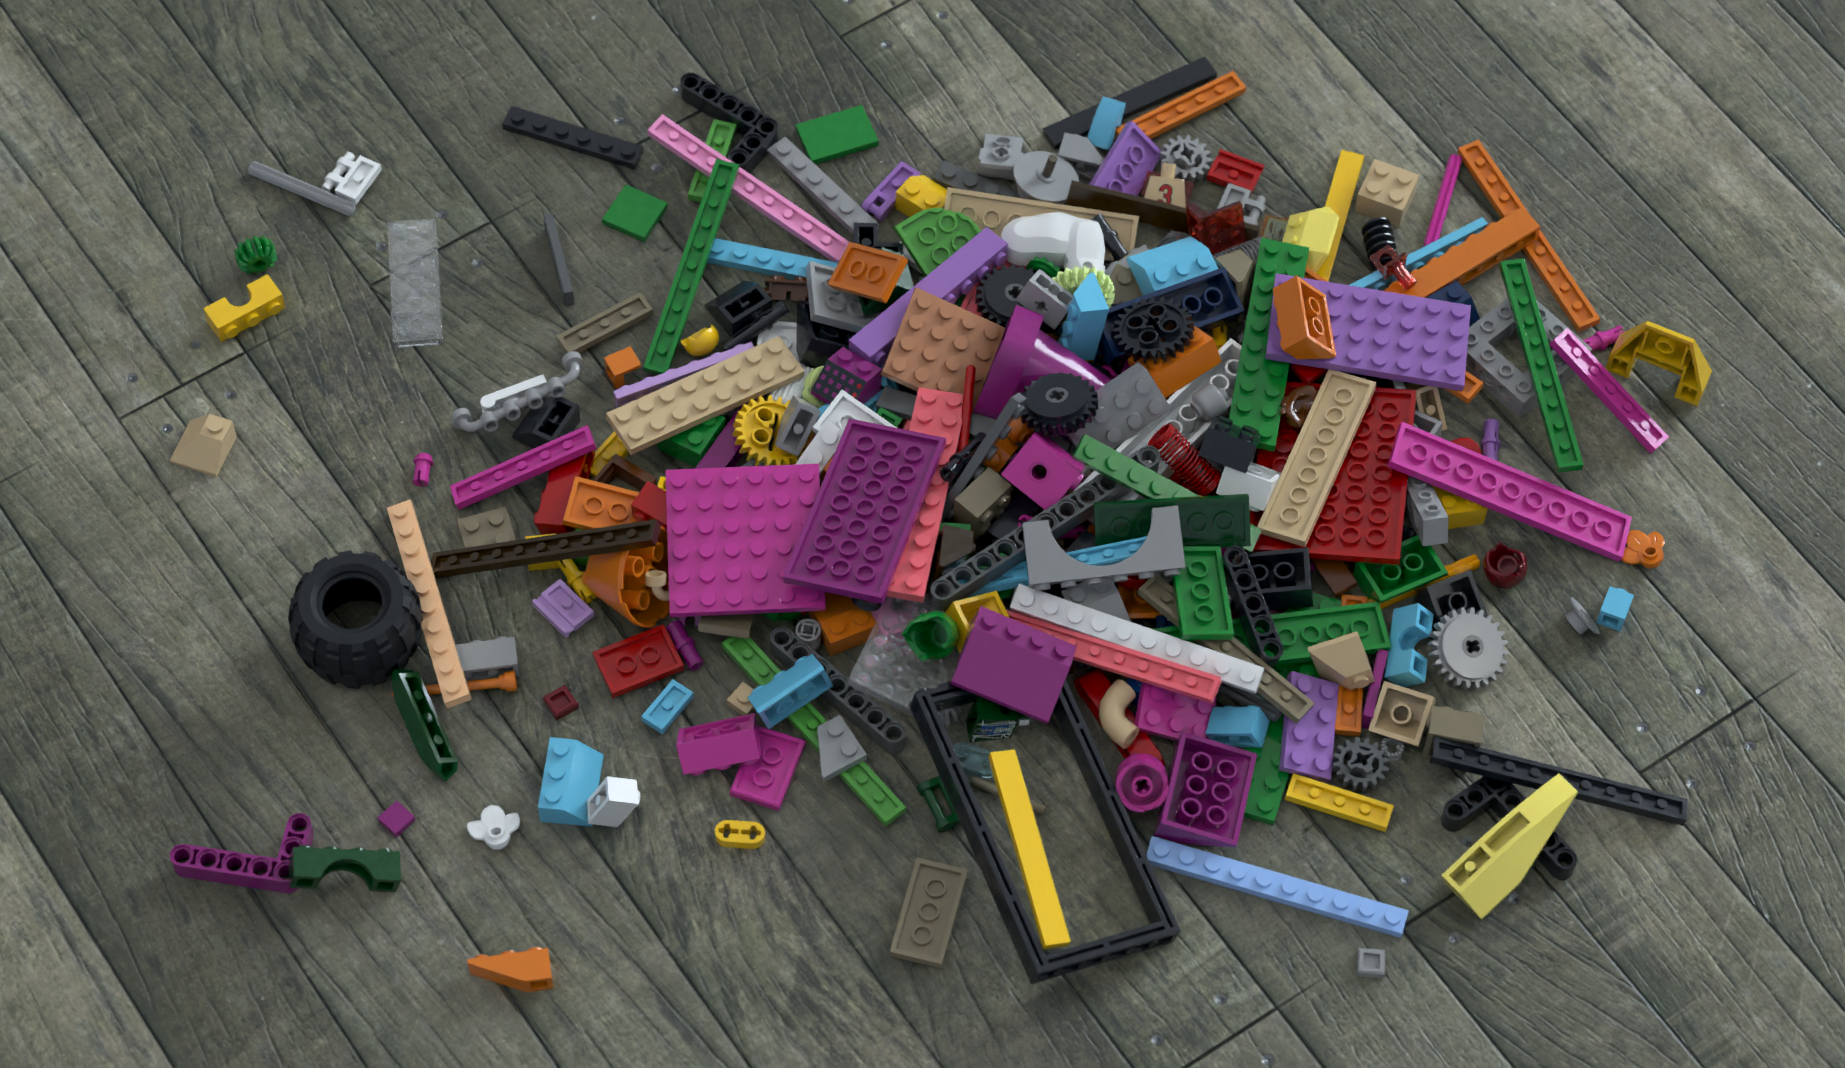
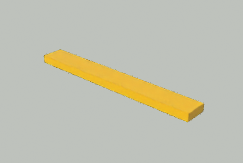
M1341 150L1325 207L1329 206L1340 217L1329 255L1321 268L1316 272V274L1327 281L1330 279L1365 156Z
M1014 749L990 752L988 759L1042 948L1050 949L1068 946L1071 942L1016 751Z

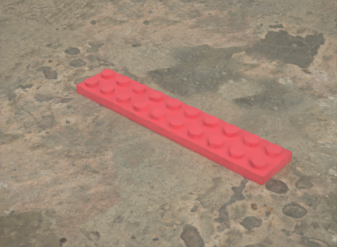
M918 388L909 431L946 438V446L886 597L924 603L950 482L944 481L941 478L940 470L946 466L950 457L957 452L962 426L963 394Z

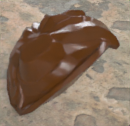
M1304 385L1296 388L1286 397L1283 396L1282 403L1280 404V415L1283 414L1287 418V424L1293 428L1303 427L1318 391L1313 386Z

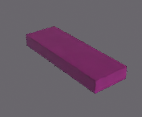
M1385 650L1377 652L1372 672L1375 682L1369 685L1361 719L1362 728L1369 729L1373 719L1388 651Z

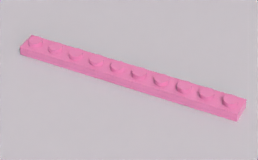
M663 114L647 130L648 136L708 177L711 175L716 159L733 163ZM739 167L731 193L832 262L839 263L849 244L848 240Z

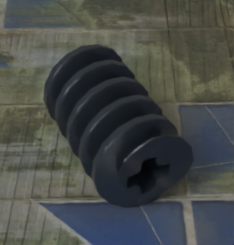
M1386 217L1369 220L1363 225L1361 230L1369 266L1374 271L1399 260L1396 250L1397 246L1394 242L1395 238L1392 234L1393 230L1390 227L1391 222Z

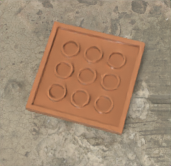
M916 287L913 290L880 375L917 392L918 388L921 387L963 394L966 367L974 365L976 374L972 404L973 412L1001 342L1005 327Z

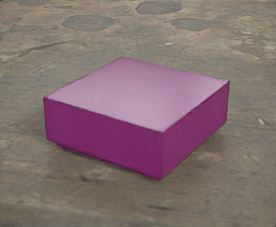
M397 800L377 817L378 822L396 838L416 821L415 816Z

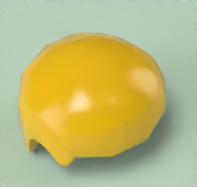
M710 325L711 327L708 329L705 327L680 341L690 355L702 357L713 351L719 342V332L713 325Z

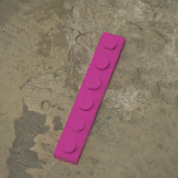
M1568 328L1549 344L1650 454L1669 438Z
M586 425L451 485L450 489L455 505L459 510L596 450L597 447L591 430Z

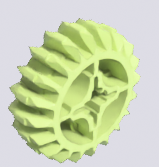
M1075 265L1074 269L1066 267L1064 272H1058L1057 276L1052 278L1073 295L1087 275L1094 273L1108 307L1110 308L1114 303V285L1110 276L1105 275L1103 270L1097 271L1095 266L1091 269L1087 268L1086 265L1083 268H1078Z

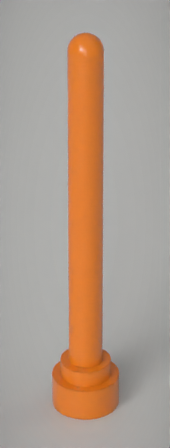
M506 671L504 674L499 675L498 678L466 681L469 691L500 688L501 690H506V692L517 691L515 671ZM439 684L425 685L429 695L442 694Z

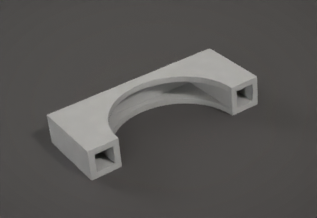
M1178 505L1152 508L1151 526L1143 545L1126 560L1107 566L1085 564L1069 556L1054 539L1049 526V520L1022 523L1029 587H1035V591L1051 589L1050 585L1061 584V588L1077 586L1076 582L1087 581V585L1101 584L1102 579L1112 578L1113 582L1128 581V576L1138 575L1139 579L1154 578V573L1164 572L1165 576L1180 575V570L1185 569Z

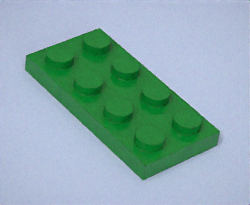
M1183 546L1185 569L1180 570V575L1172 576L1181 640H1232L1234 630L1221 547Z

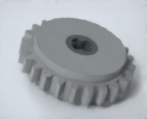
M1462 607L1457 609V612L1455 610L1450 611L1448 616L1440 617L1441 622L1434 624V628L1437 631L1429 634L1430 637L1434 638V641L1429 642L1427 645L1433 647V651L1428 653V656L1435 658L1431 665H1438L1440 669L1437 671V675L1444 673L1446 675L1444 681L1453 680V687H1457L1461 683L1464 690L1470 688V685L1472 690L1479 688L1480 685L1482 687L1489 684L1488 681L1492 682L1497 679L1495 674L1498 675L1503 672L1499 666L1507 664V661L1502 658L1504 655L1509 654V651L1503 649V646L1508 644V641L1501 638L1505 631L1497 630L1499 622L1494 624L1490 622L1492 615L1483 617V610L1475 613L1473 607L1467 610Z

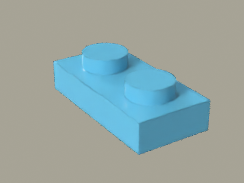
M672 679L641 716L642 722L663 735L694 698V693Z

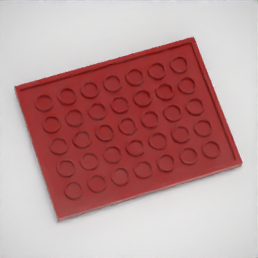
M1286 382L1284 396L1286 397L1293 390L1305 384ZM1311 383L1308 386H1313L1319 391L1322 384ZM1376 387L1307 542L1306 547L1309 549L1310 558L1400 565L1408 475L1388 467V462L1398 426L1401 422L1411 426L1414 425L1416 390ZM1283 414L1280 417L1274 452L1258 448L1256 462L1258 465L1282 473L1302 427L1293 428L1287 424V418ZM1250 511V524L1257 527L1264 511ZM1260 534L1252 552L1305 547Z

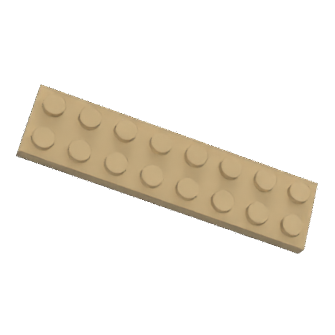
M947 187L944 207L945 210L964 214L981 231L987 227L999 237H1001L1003 228L1007 224L1021 217L1061 212L1077 218L1091 220L1096 215L1102 213L1111 229L1116 230L1118 233L1116 236L1128 253L1134 249L1139 216L950 187ZM1105 246L1104 260H1107L1108 262H1115L1113 256Z
M777 336L606 413V419L630 455L713 417L749 402L750 399L754 400L759 396H763L804 377L805 371L780 336Z
M1328 369L1257 528L1262 530L1260 534L1306 547L1375 392L1376 382Z

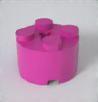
M1133 753L1124 759L1116 770V790L1123 805L1128 809L1136 812H1146L1147 810L1159 807L1165 801L1169 791L1168 776L1164 765L1154 756ZM1146 779L1147 785L1143 783L1141 786L1137 785V780Z

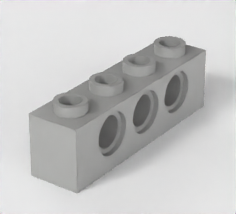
M1408 475L1405 512L1422 545L1429 546L1448 543V515L1431 484Z

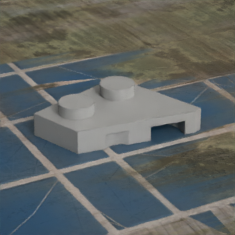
M840 715L817 727L821 779L823 783L867 760L866 752Z

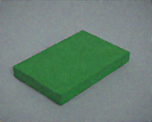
M862 105L795 124V130L808 158L815 165L879 146V140Z

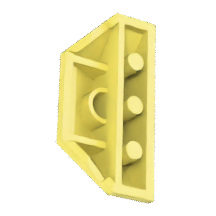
M1329 206L1290 215L1282 242L1309 247L1306 267L1316 273L1329 255L1340 217Z

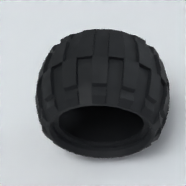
M351 550L338 552V556L330 559L325 557L316 562L313 570L310 573L305 572L296 585L288 614L291 639L297 654L305 665L325 681L336 685L338 682L343 683L345 687L360 689L361 685L373 684L374 687L385 683L386 678L392 675V671L395 668L398 670L404 669L408 664L409 657H413V654L416 652L422 634L421 622L423 621L420 599L414 585L409 579L407 580L402 569L389 559L383 561L376 553L364 551L363 554H356ZM369 600L382 605L379 614L371 623L357 629L339 628L326 618L335 608L351 601Z

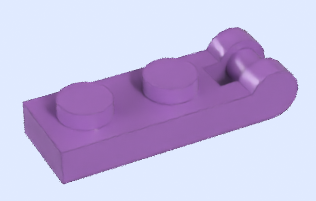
M901 161L865 199L861 208L867 213L875 215L874 218L878 221L883 222L895 206L896 191L910 176H918L921 173ZM878 201L882 203L880 207L875 205Z

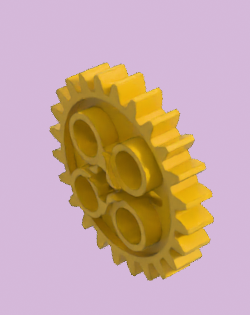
M771 395L768 396L766 401L762 396H759L757 401L750 399L748 405L744 404L741 410L738 411L732 426L735 428L732 436L737 437L735 445H742L739 453L747 452L746 460L749 461L754 458L756 460L755 466H758L760 463H764V466L795 465L804 453L808 438L799 456L775 446L781 419L790 400L784 404L780 396L777 401H773ZM775 415H776V416L778 417V419H777V424H776V426H775L774 433H773L772 426H773V424H774ZM773 433L774 440L771 444V451H769V442Z

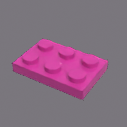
M1142 682L1135 725L1139 727V731L1174 741L1178 740L1182 731L1209 739L1205 733L1212 709L1216 704V697L1213 704Z

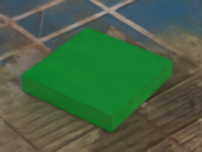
M625 184L602 218V224L645 242L668 208V203Z

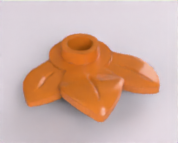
M1639 530L1628 532L1627 547L1624 549L1621 560L1630 565L1641 563L1649 569L1658 567L1664 558L1662 548L1665 542L1663 536L1656 531L1648 536Z

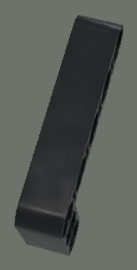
M689 72L681 77V98L684 102L715 120L737 124L736 132L744 137L730 151L728 159L735 164H739V167L750 174L767 156V149L778 142L777 121L696 73Z
M1483 776L1445 804L1441 816V824L1447 831L1456 832L1490 808L1500 819H1503L1513 810L1507 807L1506 804L1517 807L1526 798L1512 783ZM1489 785H1494V786L1498 787L1499 789H1498V790L1491 789V788L1489 787ZM1469 799L1477 800L1479 803L1474 804ZM1449 813H1455L1459 817L1454 818L1450 816ZM1554 830L1546 842L1551 847L1544 846L1537 856V860L1554 878L1567 880L1573 875L1578 861L1577 855ZM1559 862H1566L1569 866H1562Z

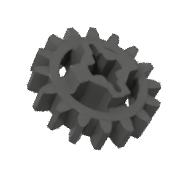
M1355 737L1354 743L1347 739L1345 740L1344 747L1341 745L1337 747V751L1333 755L1332 771L1337 772L1336 780H1344L1342 787L1345 788L1351 785L1352 792H1355L1357 787H1359L1363 793H1366L1368 786L1374 791L1376 790L1377 783L1381 785L1384 783V776H1387L1389 771V758H1384L1385 749L1377 750L1378 742L1370 745L1369 738H1366L1364 742H1360V739ZM1347 756L1348 761L1346 765H1344L1343 760ZM1377 764L1378 769L1373 773L1374 766Z

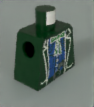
M977 698L972 703L966 718L969 743L1011 738L1016 726L1029 725L1030 717L986 698Z

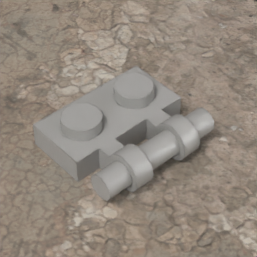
M1228 183L1214 215L1258 225V217L1265 210L1266 198L1257 196L1256 200L1250 199L1251 190ZM1244 209L1250 211L1249 217L1242 215Z

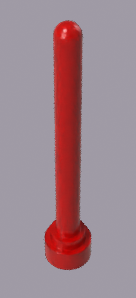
M974 365L966 367L961 413L962 426L957 453L969 443L976 374ZM959 473V474L955 477V479H958L959 476L961 475V473Z

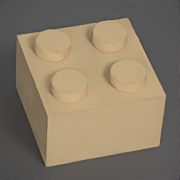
M1374 159L1358 193L1355 211L1372 218L1386 217L1392 225L1400 227L1415 195L1419 174Z

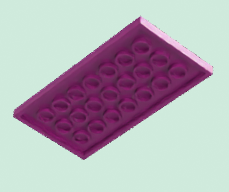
M849 418L783 575L784 583L883 604L945 449L946 438Z

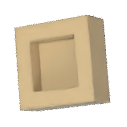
M742 682L727 699V705L741 715L752 714L755 709L747 697L751 695L754 689Z

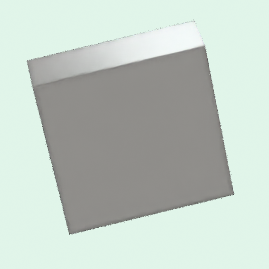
M1358 948L1357 976L1384 978L1385 950Z

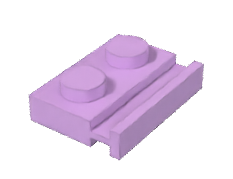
M561 579L542 592L539 598L532 600L533 607L565 638L569 637L572 631L578 630L594 617V611Z

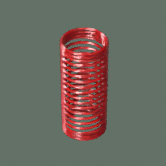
M1170 423L1164 425L1151 437L1148 446H1153L1159 451L1172 438L1160 451V458H1162V461H1165V464H1168V467H1171V470H1174V473H1178L1177 476H1181L1182 480L1184 479V482L1187 483V486H1190V489H1193L1195 494L1199 496L1208 495L1218 486L1222 476L1221 472L1215 469L1206 458H1199V451L1193 448V445H1190V442H1187V439ZM1176 440V442L1163 455H1161ZM1178 443H1180V444L1168 455V457L1165 458V456H1166ZM1189 452V454L1176 467H1174L1185 456V454ZM1192 455V457L1177 471V469ZM1205 467V469L1191 483H1189Z

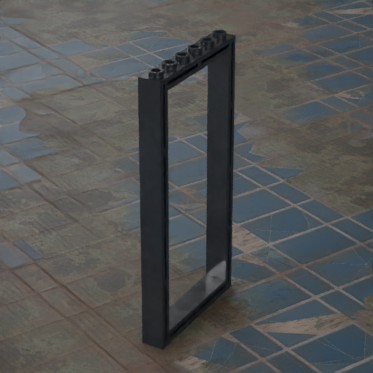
M1066 679L1053 709L1054 714L1150 924L1047 955L1044 954L938 711L972 703L975 699L981 698V696L950 684L951 681L945 682L937 688H922L915 692L909 707L1031 984L1174 942L1181 930Z

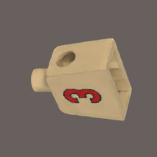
M1162 163L1160 177L1150 176L1144 198L1186 208L1184 179L1175 178L1176 164Z

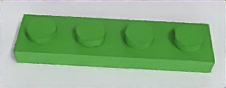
M713 119L705 144L727 158L737 130V124ZM696 169L688 192V200L701 202L709 177Z

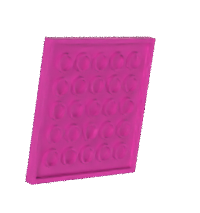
M819 463L665 470L670 617L825 611L824 591L787 584L783 580L785 570L820 489Z

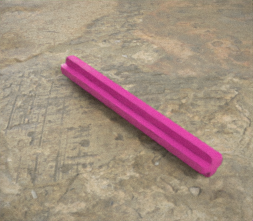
M1452 154L1449 157L1423 247L1439 239L1461 166L1462 157L1460 155Z

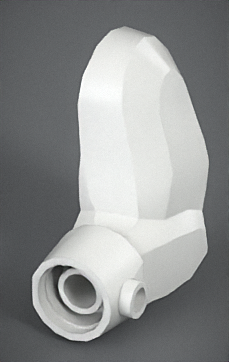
M1052 212L1014 219L1003 228L1000 238L1008 243L1007 260L1010 263L1018 266H1027L1029 261L1035 257L1040 259L1044 257L1048 262L1053 261L1054 266L1064 269V271L1066 267L1074 269L1075 265L1078 268H1083L1086 265L1089 269L1095 266L1097 271L1103 270L1105 274V266L1103 265L1105 257L1104 237L1101 227L1096 221L1077 218L1061 212Z

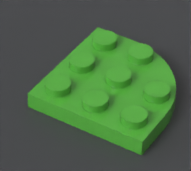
M930 208L920 211L893 228L924 277L981 232L979 227L964 214L943 208Z

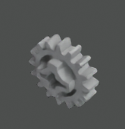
M1178 135L1176 141L1170 138L1168 145H1163L1159 160H1161L1160 168L1162 163L1176 164L1175 178L1184 179V183L1185 180H1189L1191 184H1194L1195 178L1201 181L1203 175L1208 174L1212 162L1210 158L1211 151H1205V143L1198 144L1199 138L1192 141L1190 140V135H1187L1186 139H1182Z

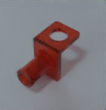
M1386 245L1370 256V260L1382 276L1387 279L1393 275L1404 291L1409 290L1417 283V280L1414 279L1405 267L1407 259L1405 252L1398 256L1390 245ZM1388 254L1393 260L1385 266L1381 265L1379 262L1380 256Z

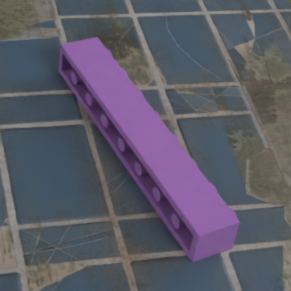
M984 228L850 338L849 350L876 366L882 365L886 361L913 290L916 287L955 304L960 296L968 294L980 279H984L986 273L990 274L993 268L1000 267L1007 260L1008 243L989 228Z

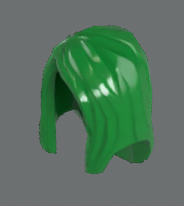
M932 611L923 613L907 625V628L903 630L902 636L919 660H941L954 650L955 645H958L959 630L955 621L945 612Z

